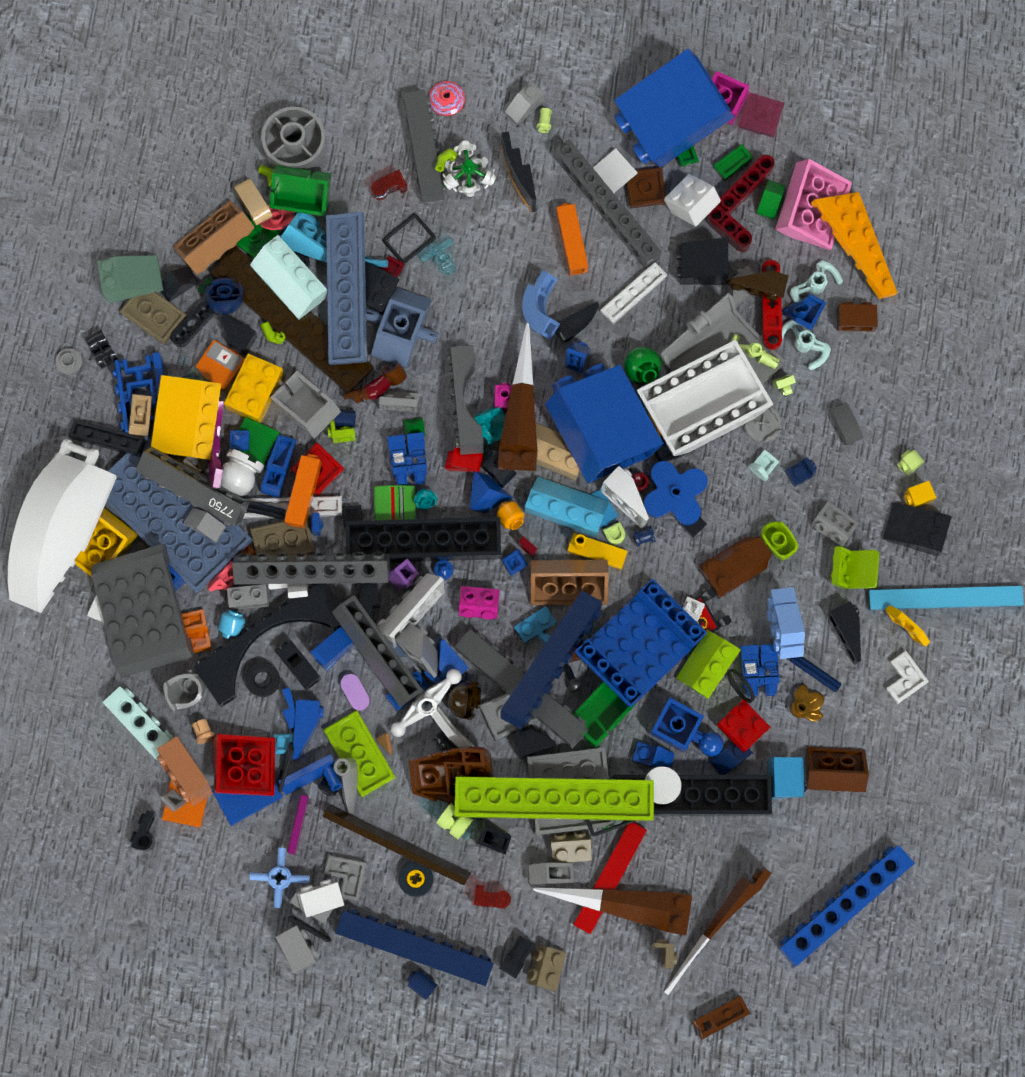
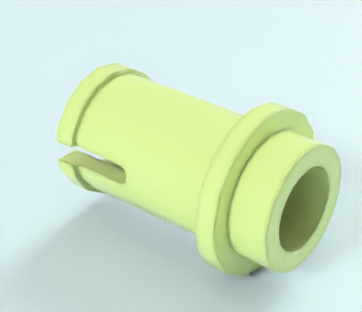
M549 108L540 109L537 128L541 133H548L551 129L550 118L552 110Z

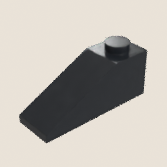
M851 601L831 610L827 615L852 662L856 665L861 661L860 618L858 616L860 612L855 604L852 605Z

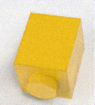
M930 481L908 488L905 492L906 495H904L906 504L917 508L932 503L937 498Z

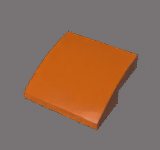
M204 609L181 614L187 637L191 638L194 653L212 650Z

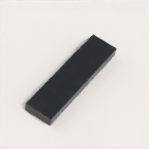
M74 419L68 434L69 439L140 457L146 441L144 437L76 419Z

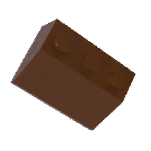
M807 746V789L866 792L869 771L865 749Z

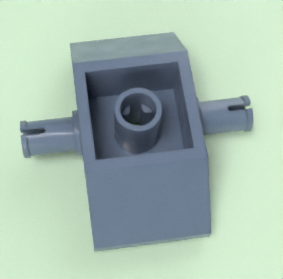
M397 288L391 296L384 313L367 308L366 320L380 324L371 357L394 365L401 363L402 367L407 369L417 340L421 338L436 344L439 332L423 328L432 299Z

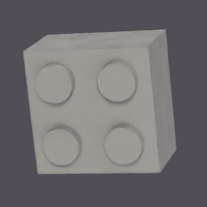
M296 925L275 937L294 973L298 974L318 963L316 958L319 957V954L313 945L310 946L307 942L310 937L305 929Z

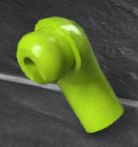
M261 164L258 173L267 176L268 185L271 187L274 169Z

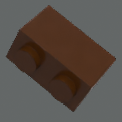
M843 302L839 304L837 308V331L875 332L878 327L877 305H872L871 302H863L861 304Z

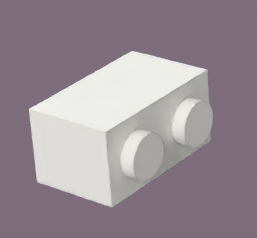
M331 879L321 881L320 885L316 887L312 885L302 887L301 891L296 893L302 915L306 918L344 906L338 882Z

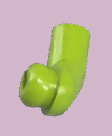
M447 149L438 155L435 169L438 172L444 171L446 161L448 159L450 161L456 160L457 152L454 149Z
M269 322L260 325L268 342L282 344L284 342L285 334L273 331Z

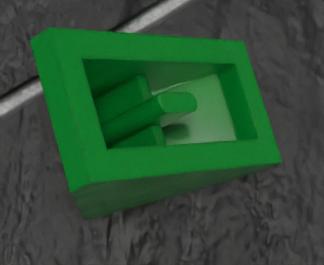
M768 180L756 214L774 220L786 185Z

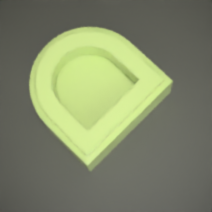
M620 522L603 530L607 541L613 545L622 543L625 538V531Z

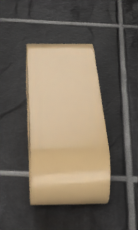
M250 178L234 186L238 198L255 225L273 217L269 207Z

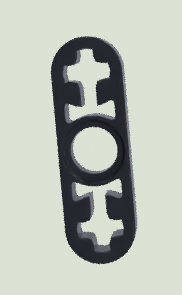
M207 301L200 302L172 332L171 339L175 346L185 347L214 316L215 312L209 307V313H204L201 316L203 321L199 318L203 313L202 308L207 309L209 307ZM189 321H198V326L195 329H190L188 327ZM184 327L189 333H191L190 335H188L187 332L185 333L183 329ZM177 335H179V336H182V335H183L184 341L179 340V341L177 342L178 339H177L176 336H177Z

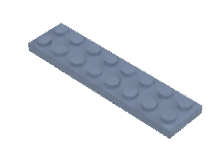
M354 212L326 215L329 364L339 365L367 362L364 213Z

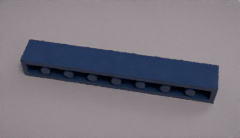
M581 591L501 708V719L520 730L524 724L528 725L533 716L532 712L534 709H539L544 694H549L553 687L552 682L555 678L559 679L563 672V666L565 663H570L573 651L581 646L583 636L590 633L593 627L592 623L602 615V601Z
M350 908L348 912L343 910L335 934L483 986L487 985L494 964L490 962L491 958L481 954L477 958L472 956V951L461 948L458 951L453 949L454 945L442 941L440 945L435 943V938L423 935V938L415 936L416 932L405 928L403 932L396 929L397 925L386 921L385 925L378 923V918L367 915V918L359 916L360 912Z

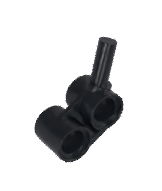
M102 330L84 338L92 353H94L93 355L101 369L107 367L109 371H114V362L118 359Z
M491 449L489 452H484L480 467L488 474L492 473V479L500 487L504 488L516 475V472L514 470L498 469L499 454L495 450Z

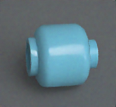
M228 609V612L222 613L218 624V630L222 632L221 636L231 639L233 636H240L245 625V618L242 617V613Z

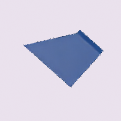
M810 294L808 297L782 309V312L794 322L812 330L827 302Z
M474 472L470 509L486 513L513 498L492 478L480 472Z

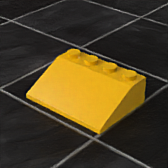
M161 375L151 447L162 453L210 460L221 384Z
M103 508L87 548L84 552L80 551L75 558V565L92 577V565L124 556L138 534Z

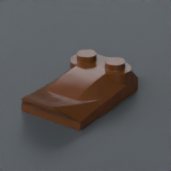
M744 537L716 556L706 560L698 566V569L710 587L715 590L718 599L765 571L772 554L761 537Z

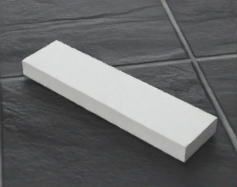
M654 262L606 304L600 312L614 325L667 277V274Z

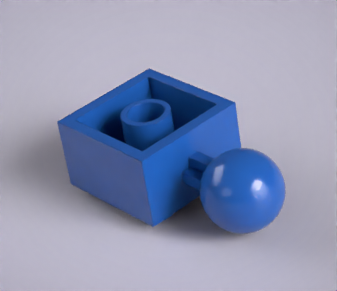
M672 698L668 699L650 733L651 736L683 753L687 750L691 740L698 743L700 751L709 757L719 755L724 747V741L718 733L707 732L704 734L697 730L704 718L703 715ZM678 721L680 722L679 726L681 727V729L678 728L676 730L674 729V725H672V723H676Z

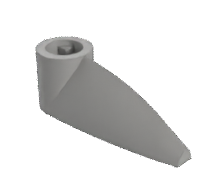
M346 757L335 762L334 771L340 776L341 790L347 812L354 813L357 794V762L352 757Z

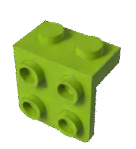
M842 546L835 547L832 557V585L841 589L875 588L878 581L879 551H850Z

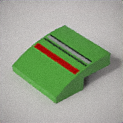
M375 486L374 520L416 519L414 503L415 486Z

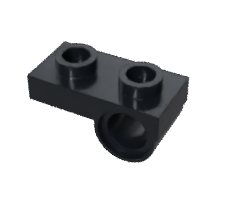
M149 810L141 814L138 821L140 826L138 831H134L131 836L130 842L132 844L130 847L145 852L154 848L155 839L148 833L157 814ZM143 837H149L150 839L147 847L140 845Z

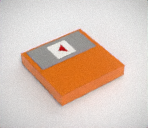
M213 340L193 369V372L209 382L221 384V389L226 391L241 369L245 358Z

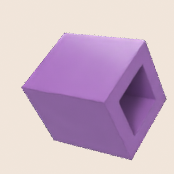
M406 559L390 571L389 581L397 590L402 587L407 589L414 583L413 579L419 572Z

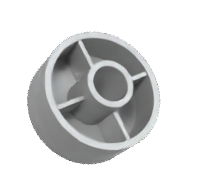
M301 107L282 108L273 113L263 126L261 134L262 145L266 159L273 168L278 165L311 170L312 172L324 160L327 150L324 127L320 119L311 111ZM292 136L300 137L297 142L287 141Z

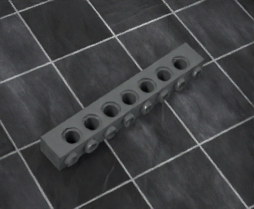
M568 139L554 150L555 160L646 270L650 265L658 261L662 251L571 140Z
M323 552L314 555H307L306 553H297L295 555H287V553L249 555L242 553L235 556L232 562L234 584L388 583L391 576L389 554H384L383 552H374L373 554H365L363 552L345 554L337 552L333 555H326ZM350 564L355 569H348L346 565ZM366 564H370V565H372L374 568H373V569H368V568L365 567V565H366ZM273 565L277 568V570H272L269 568V566ZM288 565L295 566L296 570H291ZM307 565H313L316 569L311 570ZM326 565H333L335 569L331 570ZM250 566H256L258 570H252Z

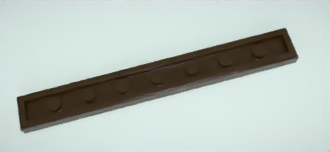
M329 805L324 811V818L455 882L465 885L471 874L332 805Z

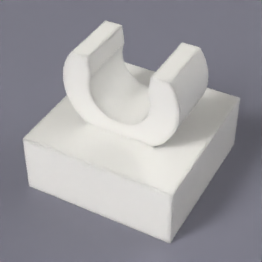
M687 596L682 608L698 622L705 604Z

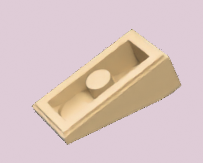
M132 394L129 434L148 435L152 396Z

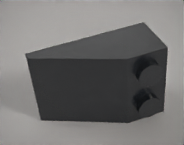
M365 262L366 306L383 313L400 279Z
M893 503L882 540L937 557L942 552L952 516L933 510Z

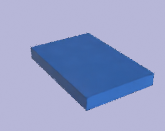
M276 783L274 786V796L215 793V790L212 791L231 826L283 798L281 792H278Z

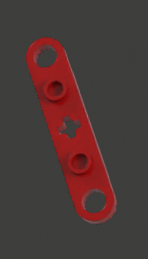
M771 259L763 263L761 272H766L765 268L767 266H773L776 272L780 273V265L775 260ZM762 295L763 344L767 349L775 350L782 343L781 298L773 301V304L776 305L774 308H770V305L767 304L771 300L765 299L766 296ZM775 336L778 342L771 344L767 338Z

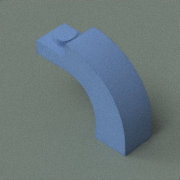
M543 270L534 286L527 285L523 296L522 308L524 318L529 323V326L537 333L551 340L560 323L550 318L547 314L546 301L558 278Z

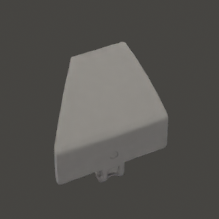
M730 293L725 295L707 313L702 310L698 312V316L695 319L687 322L688 330L661 353L664 369L669 374L730 343L733 335L736 334L741 337L738 344L750 345L755 342L759 343L768 354L780 359L779 362H776L778 363L777 367L772 369L761 362L757 363L756 358H749L746 352H743L761 384L765 383L785 364L784 359L775 350L767 349L764 346L763 338L737 312L733 296Z

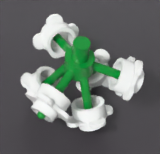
M464 140L454 147V151L458 152L460 157L465 158L463 164L458 158L451 162L446 161L447 176L444 173L442 175L445 178L443 183L449 190L453 188L455 192H463L471 197L474 196L476 191L480 190V185L474 179H471V174L481 176L480 182L484 184V189L495 182L496 176L494 174L495 169L492 168L491 171L486 169L488 164L486 157L481 159L474 156L471 160L469 159L473 155V150H476V145L471 144L468 140ZM463 174L467 175V179L462 181V186H459L457 190L456 187L460 184L457 179Z

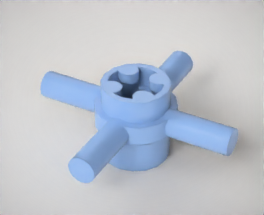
M278 848L277 866L272 868L269 873L250 872V880L268 881L270 886L275 889L273 908L282 907L283 889L287 888L290 883H310V876L291 875L290 871L285 867L286 848ZM277 873L285 876V880H281L280 884L275 880Z

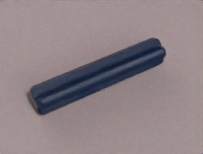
M804 657L790 658L791 663L833 692H837L842 684Z

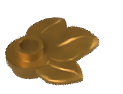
M806 684L798 687L794 692L795 701L791 704L792 715L800 719L806 718L812 722L822 719L823 714L819 708L824 703V695L819 692L810 693Z

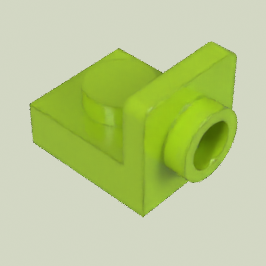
M334 420L330 422L331 426L327 427L328 436L333 439V443L356 441L354 428L341 427L339 430H336Z

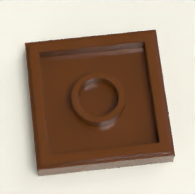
M662 167L636 170L637 174L626 183L630 209L665 205L664 198L666 193Z

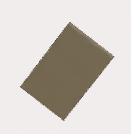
M156 292L130 298L119 311L120 314L164 346L171 339L172 332L187 317L184 312Z
M308 520L305 529L288 526L284 521L250 529L256 555L260 553H267L268 555H276L278 553H287V555H295L297 553L315 554Z

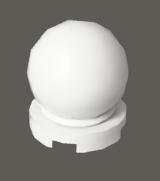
M229 449L226 456L230 461L222 465L223 474L220 486L242 497L248 494L254 487V473H261L264 465L259 461L253 463L248 460V455L235 449Z

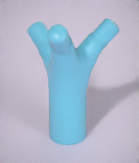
M365 255L366 263L375 267H388V260L373 259Z

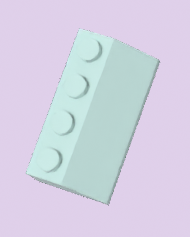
M279 235L264 245L250 264L254 271L298 320L328 297L326 287Z

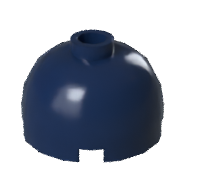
M230 278L213 280L212 284L209 287L207 285L205 290L208 306L219 314L234 313L239 309L243 301L242 285L239 282L238 284L234 283L233 279Z

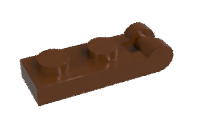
M739 996L692 1021V1024L698 1029L700 1033L698 1034L699 1038L703 1040L744 1018L750 1012L743 998ZM709 1021L711 1028L706 1029L703 1023Z

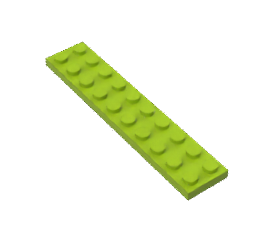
M456 777L455 817L654 821V780Z

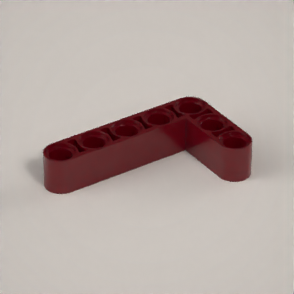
M762 155L720 197L721 202L706 218L707 224L722 238L728 237V243L739 252H746L750 248L752 235L731 214L772 173L775 161L770 155ZM766 163L769 165V168H764L761 164ZM749 176H755L757 180L752 181L749 179ZM736 189H743L745 193L740 194ZM729 201L732 203V206L728 207L724 202ZM717 214L720 218L713 219L711 215ZM730 226L734 231L729 232L725 227ZM739 239H746L748 243L742 244L739 242Z

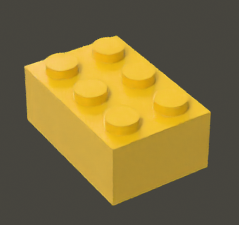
M247 354L224 402L226 410L262 423L272 402L270 397L277 391L284 376L283 368Z

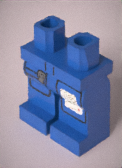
M424 432L407 434L409 455L406 453L404 435L388 436L393 478L396 479L397 485L407 486V477L409 476L415 477V484H425L427 464Z
M774 644L760 645L759 648L758 645L740 646L741 674L750 684L754 696L758 697V687H765V696H776L780 680L778 652H775ZM742 682V686L746 690L747 697H751L748 688L746 687L744 682Z

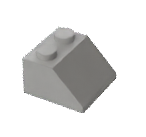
M410 623L395 641L410 660L435 678L438 665V651L433 646L435 642L427 636L428 633L421 626L416 627Z

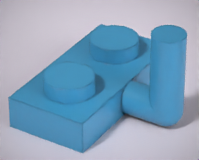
M545 606L516 625L514 629L524 644L538 636L545 645L550 636L545 634L544 631L557 622Z

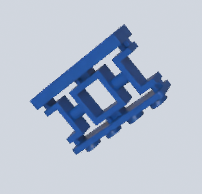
M160 352L152 353V356H145L146 365L129 368L127 359H123V361L115 360L113 375L118 380V384H115L117 396L120 395L121 402H118V409L120 414L123 413V420L120 421L122 432L129 433L130 420L127 404L130 405L131 409L132 389L150 386L152 396L151 408L157 405L160 377L165 375ZM151 363H154L157 386H155L153 379H143V372L152 371ZM122 368H124L126 375L135 374L136 377L135 382L126 383L127 391H125ZM154 415V416H150V422H149V423H153V422H154L155 415Z

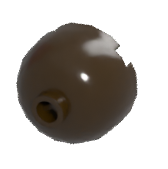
M460 681L447 692L446 701L448 702V707L456 717L466 720H472L476 714H473L474 709H479L481 700V688L477 687L478 682Z

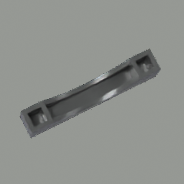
M473 345L451 347V355H448V366H452L453 370L449 371L450 382H454V387H451V398H455L456 403H452L453 415H457V420H454V431L459 433V436H455L456 448H460L461 455L484 453L482 427L472 418L464 403L466 385L475 372Z

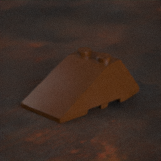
M464 746L409 759L413 794L435 802L437 800L446 802L448 806L451 803L455 805L456 777H493L491 753L484 747Z

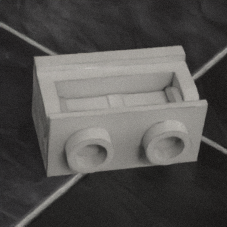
M266 584L227 588L228 604L231 610L240 611L270 607Z

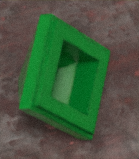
M423 418L404 420L406 438L407 434L424 432L425 437Z

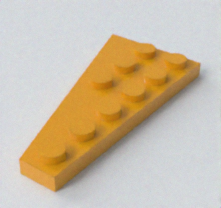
M856 192L814 199L811 204L821 212L822 216L820 217L824 222L827 221L833 229L832 234L847 255L853 257L857 269L863 271L867 277V283L877 297L882 299L895 296L898 292L860 193Z

